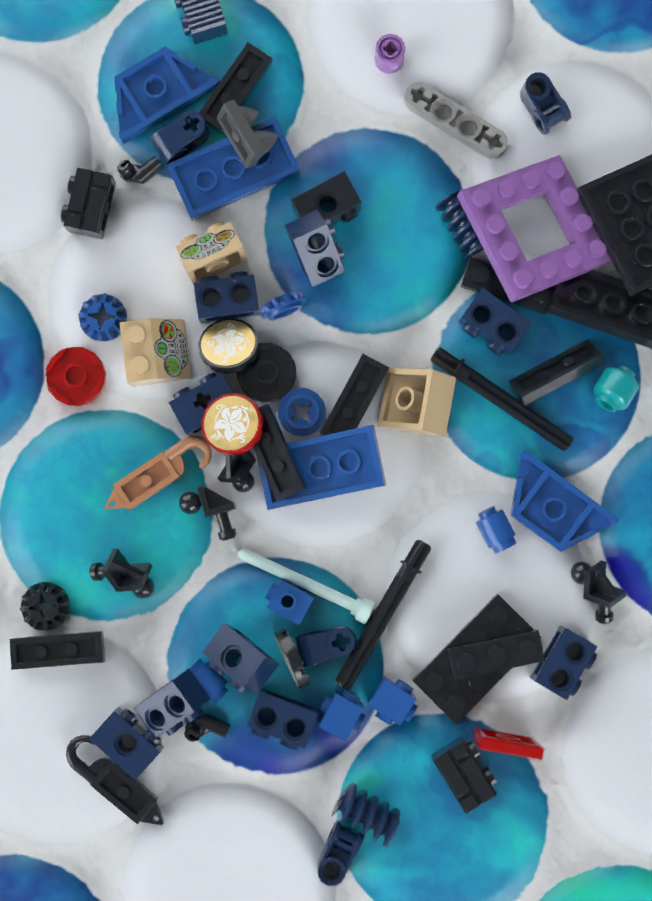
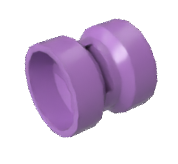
M386 34L377 41L374 60L377 68L383 73H395L402 67L406 49L402 38L395 34Z

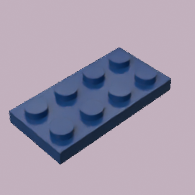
M276 116L251 127L253 131H269L278 134L274 146L269 152L261 156L255 166L248 169L245 168L228 138L166 164L192 221L300 173L299 166Z
M374 425L287 443L307 488L281 501L276 500L257 458L267 510L387 485Z

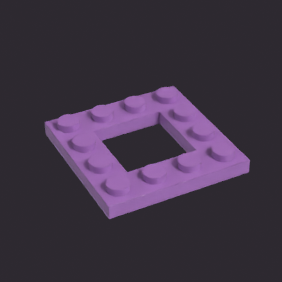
M560 155L463 189L457 195L511 303L611 262L606 251V245L600 240L591 217L586 213L579 199L577 186ZM545 195L570 245L527 261L502 210Z

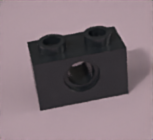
M345 171L291 199L292 208L298 219L318 210L324 220L330 219L332 225L341 220L343 223H347L359 215L358 211L361 210L362 204ZM324 202H332L336 209L331 213H325L321 211L320 206Z

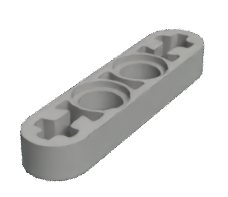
M415 82L409 85L404 99L406 107L411 112L486 158L496 159L504 153L508 142L503 131L425 83ZM419 92H422L424 101L413 102L412 93L417 95ZM431 99H434L435 101L432 103L430 112L426 111L427 103L430 104ZM439 106H446L451 111V117L446 120L438 119L435 115V109ZM465 121H470L475 124L476 132L470 136L464 135L460 130V125ZM483 129L486 131L483 136L484 138H481L480 143H478L476 140ZM498 139V146L500 148L494 147L493 150L489 149V142L487 140Z

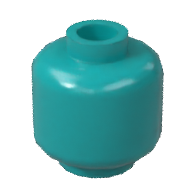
M625 366L606 368L593 387V393L596 397L595 402L610 412L625 410L639 390L638 382L634 378L635 373Z

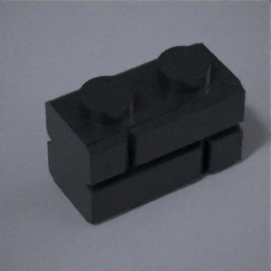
M77 168L75 176H70L67 188L68 193L71 194L69 204H64L61 211V222H64L63 226L68 232L103 239L116 185L112 175Z
M461 736L431 755L432 760L465 814L497 795L493 788L497 781L488 767L483 770L476 759L480 758L481 755L472 740L466 743Z

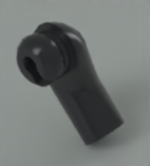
M153 156L143 166L132 164L129 160L121 161L117 170L124 181L144 184L162 170L164 166Z

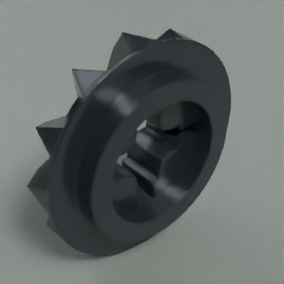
M37 583L29 587L21 597L22 602L19 610L22 612L24 622L28 623L33 629L42 631L55 629L68 616L70 607L68 596L60 586L54 583ZM41 598H45L46 603L57 605L47 610V615H43L42 610L33 609V606L41 603Z

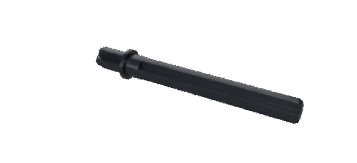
M441 347L436 349L430 359L431 362L449 373L450 376L456 377L458 381L489 400L559 449L565 451L570 447L574 440L573 436L527 405L524 406L521 401L464 363V358L459 360Z
M416 540L405 560L400 561L402 565L335 679V682L342 688L347 690L352 688L416 575L422 573L420 568L431 551L429 544L422 540Z

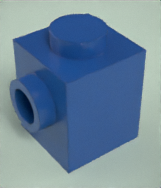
M282 579L279 585L273 582L265 599L270 601L267 608L300 625L314 596ZM286 595L291 596L294 603L292 605L284 604L283 597Z
M383 676L368 700V705L377 710L375 716L388 725H391L393 721L398 725H401L403 720L409 721L418 707L414 704L417 700L415 695L412 694L414 688L400 679L395 683L386 676Z
M344 689L343 693L336 690L333 696L327 694L319 709L323 713L319 721V727L347 741L352 729L358 731L366 714L362 713L363 704L359 702L360 697Z

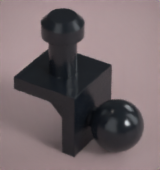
M249 450L240 455L224 454L226 465L217 479L220 482L232 483L234 489L238 492L250 491L254 486V477L250 470L256 462L255 457Z
M205 486L197 487L199 495L195 492H186L180 497L179 507L184 513L195 514L202 505L205 517L216 515L220 529L218 533L220 540L225 541L235 538L237 535L236 529H232L228 512L237 509L236 503Z
M118 548L112 550L105 565L99 562L93 563L90 566L89 575L92 580L102 581L106 577L116 592L132 591L138 598H147L154 591V582L148 577L152 565L150 563L129 564Z
M601 560L592 567L586 562H577L571 568V578L578 584H584L583 599L599 604L598 610L595 612V620L600 624L611 623L614 620V613L611 611V607L627 596V591L612 585L606 576L607 562Z

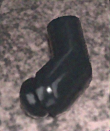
M202 714L186 724L184 735L191 742L198 741L199 737L209 732L225 738L231 724L210 714Z

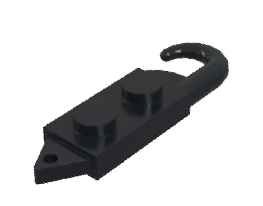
M80 735L70 741L66 749L67 762L74 771L90 783L91 787L137 825L139 822L163 825L164 820L157 803L159 797L137 779L136 781L132 779L113 760L107 757L96 760L90 766L77 756L76 749L84 742L94 745L89 740L91 736ZM154 816H158L159 820H155Z

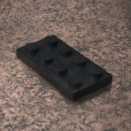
M595 270L555 285L548 313L652 349V290L647 289L630 297L621 279Z
M496 594L412 681L457 725L510 669L454 680L447 649L534 629L499 594Z

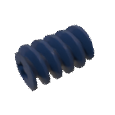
M457 191L440 201L435 209L438 212L445 211L441 219L443 222L451 221L447 226V230L449 232H456L453 240L454 242H463L459 246V251L461 253L469 252L465 259H468L484 249L457 198L460 192Z
M351 783L339 796L331 816L337 811H341L340 822L343 823L350 816L352 818L351 828L354 829L359 823H362L361 834L365 835L372 829L374 830L372 840L376 841L383 835V846L387 847L399 826L400 810L393 808L389 811V803L385 801L378 806L379 800L375 795L367 800L368 792L365 789L360 790L356 794L357 785Z

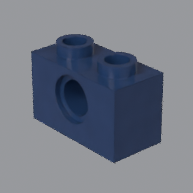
M223 623L202 652L211 660L209 666L221 675L226 673L230 676L231 680L229 683L242 693L249 690L258 694L279 665L276 660L241 631L226 623ZM241 656V661H240V663L237 665V660H238L239 657Z
M118 707L89 740L136 781L164 747L160 744L162 741L160 737L155 739L148 729L144 730L137 723L139 719L132 711L127 708L122 710ZM123 734L133 735L136 739V747L127 748L122 743Z

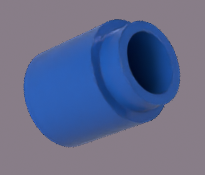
M492 506L478 514L480 519L475 523L488 548H492L495 554L517 543L514 538L516 534L503 509L496 511L495 507Z
M199 658L190 668V671L210 697L206 704L211 700L216 704L228 692V689L224 687L228 681L212 669L208 661L204 663Z

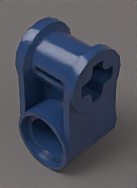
M542 72L531 74L521 88L520 98L530 113L537 129L545 135L550 132L551 127L561 121H569L571 119V112L546 74ZM529 86H538L541 89L542 94H533L530 91Z
M187 111L169 125L156 131L151 136L150 142L164 162L169 164L186 156L208 139L209 128L199 112ZM194 124L198 127V130L193 132L189 127Z
M338 626L323 631L318 630L295 637L298 651L303 661V667L321 664L330 659L345 656L353 650L356 642L354 632L346 626ZM338 633H342L343 637H349L350 641L346 643V648L341 649L340 644H334L333 641L337 639Z
M336 820L328 835L325 847L317 863L318 877L327 886H336L343 881L365 836L361 832L357 834L341 826V822ZM328 862H336L340 869L336 874L328 875L323 871V866Z

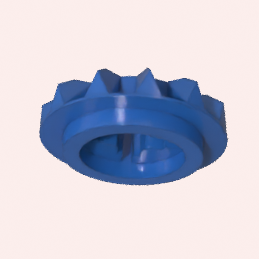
M299 291L275 297V299L262 305L260 308L262 319L273 321L291 315L303 307L302 304L306 302V297L303 292Z
M106 293L92 295L90 299L83 302L80 313H78L80 327L83 332L91 339L102 342L118 337L121 334L119 322L127 321L124 305L116 297ZM104 305L105 313L115 319L104 320L103 325L100 326L99 321L91 315L100 314Z
M293 389L286 393L279 403V421L282 427L293 435L308 436L319 430L325 421V404L322 398L310 389ZM294 402L302 408L312 404L307 412L311 420L310 423L302 417L298 420L295 419L293 422L291 421L297 413L293 405Z

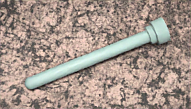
M243 548L238 552L239 559L350 610V614L355 616V620L366 624L375 605V602L364 597L363 600L357 598L355 600L248 549Z

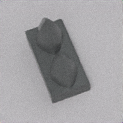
M233 99L223 104L216 119L245 168L248 169L255 166L261 156L270 151L276 143L278 134L269 131H253L251 127L257 119L258 111L249 107L238 106Z

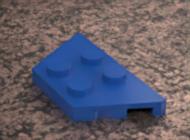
M167 47L161 48L114 77L115 91L117 93L116 106L119 117V138L123 144L127 143L213 91L220 83L218 78L201 71L192 62L181 59L177 53Z
M526 450L522 451L510 516L557 551L562 552L619 522L620 519Z

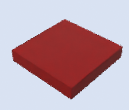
M477 727L473 730L472 740L479 749L539 760L543 759L544 748L533 737Z

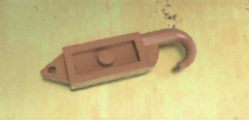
M189 436L182 439L113 484L114 489L104 509L127 508L131 511L179 479L185 469L181 454L192 447H200L203 450L204 459L199 467L204 469L212 458L210 445L199 436ZM111 501L115 502L113 507L110 505Z

